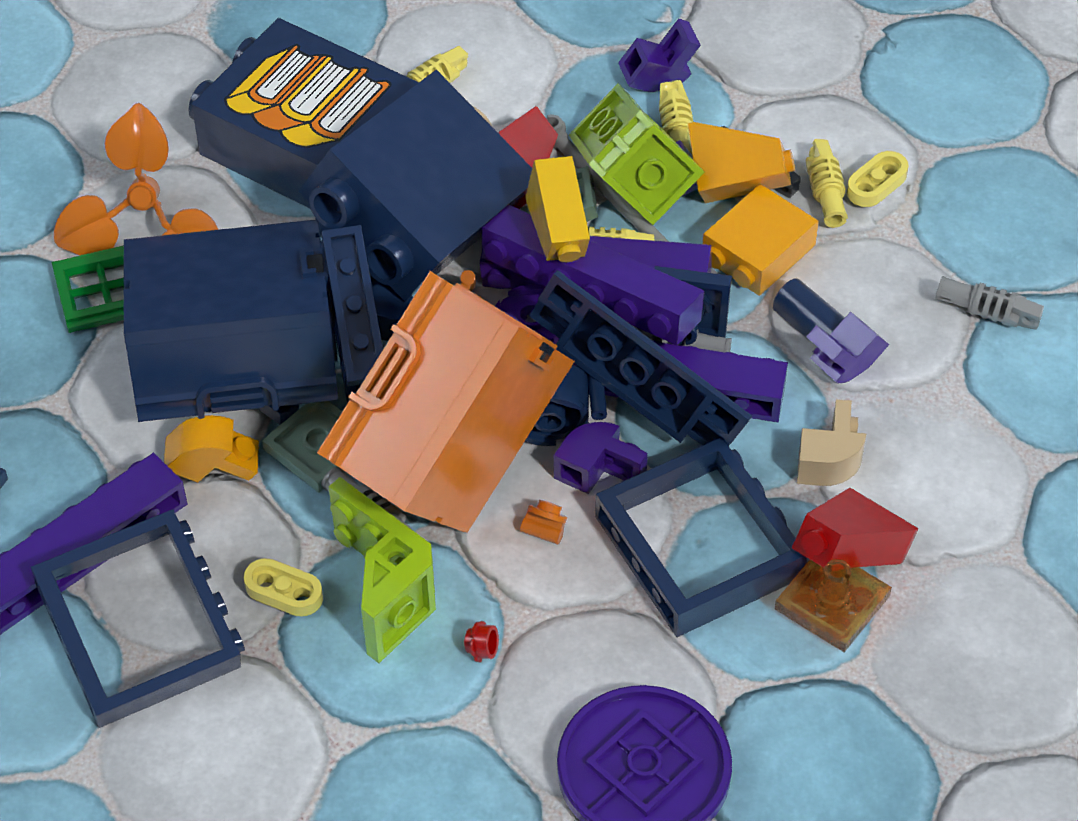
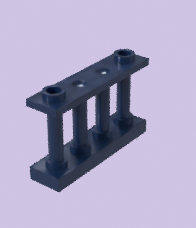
M361 225L322 231V241L329 274L335 337L347 403L350 400L349 395L351 392L356 394L383 351Z

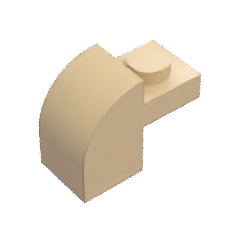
M836 399L832 431L802 428L797 484L816 486L837 485L849 480L859 470L863 458L866 434L857 433L858 417L851 416L852 400Z

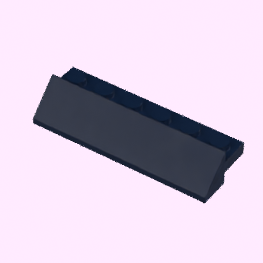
M558 270L548 282L538 298V303L529 315L559 338L556 343L557 351L575 361L574 364L679 443L687 435L702 446L722 437L729 446L752 418V415Z

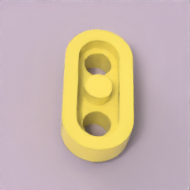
M883 151L875 155L850 176L847 187L849 200L861 207H872L880 203L905 182L909 166L907 159L902 154L894 151Z
M268 558L252 562L244 572L246 592L252 599L300 617L315 613L322 605L323 592L321 583L317 577L310 573ZM266 582L272 583L268 587L260 586L261 584ZM299 597H308L305 600H297Z

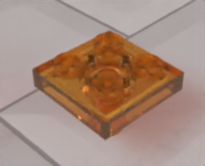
M809 560L776 599L775 610L845 653L890 597L892 587L859 567L850 568L849 564L843 560H831L827 563L828 567L825 565L824 568ZM818 612L820 615H826V616L823 617V618H822V617H818V616L816 615V613Z

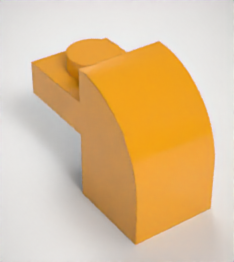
M206 415L202 419L194 417L179 424L166 436L164 463L176 475L197 483L214 468L249 481L258 473L259 441L233 431V419L215 415Z

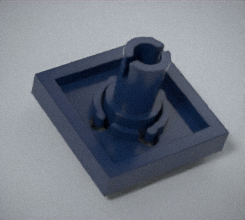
M655 266L654 269L704 290L702 318L687 335L686 345L693 344L696 341L697 329L698 333L726 338L732 276Z

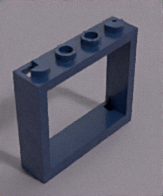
M722 437L596 493V519L676 637H680L805 577L807 557L792 549L796 537L787 527L784 514L778 507L771 505L765 497V491L760 481L749 475L744 468L742 457L735 449L731 450ZM718 470L779 556L686 599L626 510Z
M174 509L31 566L34 582L98 729L241 668L240 652L245 651L243 641L236 628L229 630L223 617L228 615L225 602L219 591L212 594L206 581L211 579L208 565L202 555L195 557L190 544L195 543L190 526L186 520L179 522ZM169 535L221 650L107 698L56 581Z

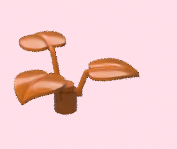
M135 103L111 126L105 139L107 156L116 167L122 170L135 168L137 178L130 185L127 191V198L109 212H107L104 201L98 196L85 195L74 199L64 208L57 219L54 229V242L58 247L77 255L114 248L118 240L119 229L111 218L118 215L128 206L140 211L148 210L151 207L154 208L162 227L167 230L162 235L219 229L215 221L207 213L195 208L180 210L174 215L171 224L167 221L161 208L162 204L157 200L160 194V187L155 179L142 173V169L155 172L163 167L169 153L168 140L161 124L153 113L143 104Z

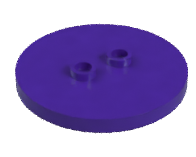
M647 685L622 687L594 698L584 705L570 720L563 732L558 748V782L565 802L580 821H712L722 808L730 788L732 776L731 749L719 722L704 706L694 699L664 687Z

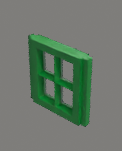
M124 245L52 262L69 333L124 320V299L112 302L110 294L111 290L124 288V277L107 281L104 271L124 266ZM97 272L100 283L76 289L71 288L70 278ZM98 293L103 294L105 304L77 310L74 299Z

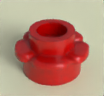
M484 621L476 622L473 628H469L466 631L464 639L466 652L471 653L474 661L479 663L482 662V659H493L496 656L499 645V634L496 626L486 625Z

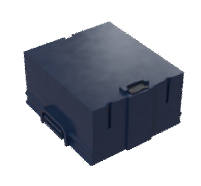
M317 219L124 239V339L138 422L198 416L199 419L205 418L204 412L219 413L264 408L267 405H272L274 411L279 410V406L339 400L335 362H338L329 274L325 253L321 250Z

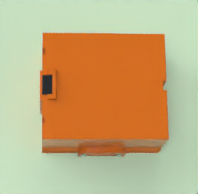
M430 271L397 325H393L390 329L394 333L356 394L351 392L349 395V402L317 453L403 511L468 533L575 361L557 351L556 344L458 283L454 286Z

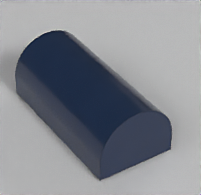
M794 278L784 284L774 298L773 310L805 337L816 325L830 335L845 318L798 278Z

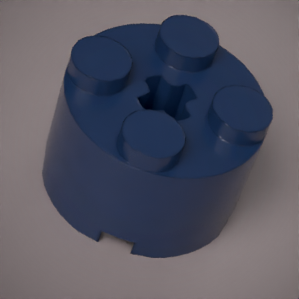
M571 366L525 442L538 446H556V440L566 438L574 429L589 423L588 376L584 370L578 366Z

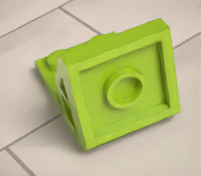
M619 83L568 135L590 167L652 225L705 173L640 108Z
M339 477L328 487L331 502L330 510L334 525L333 532L342 545L347 548L352 546L365 558L361 613L366 653L377 663H380L436 610L432 546L427 540L343 478Z

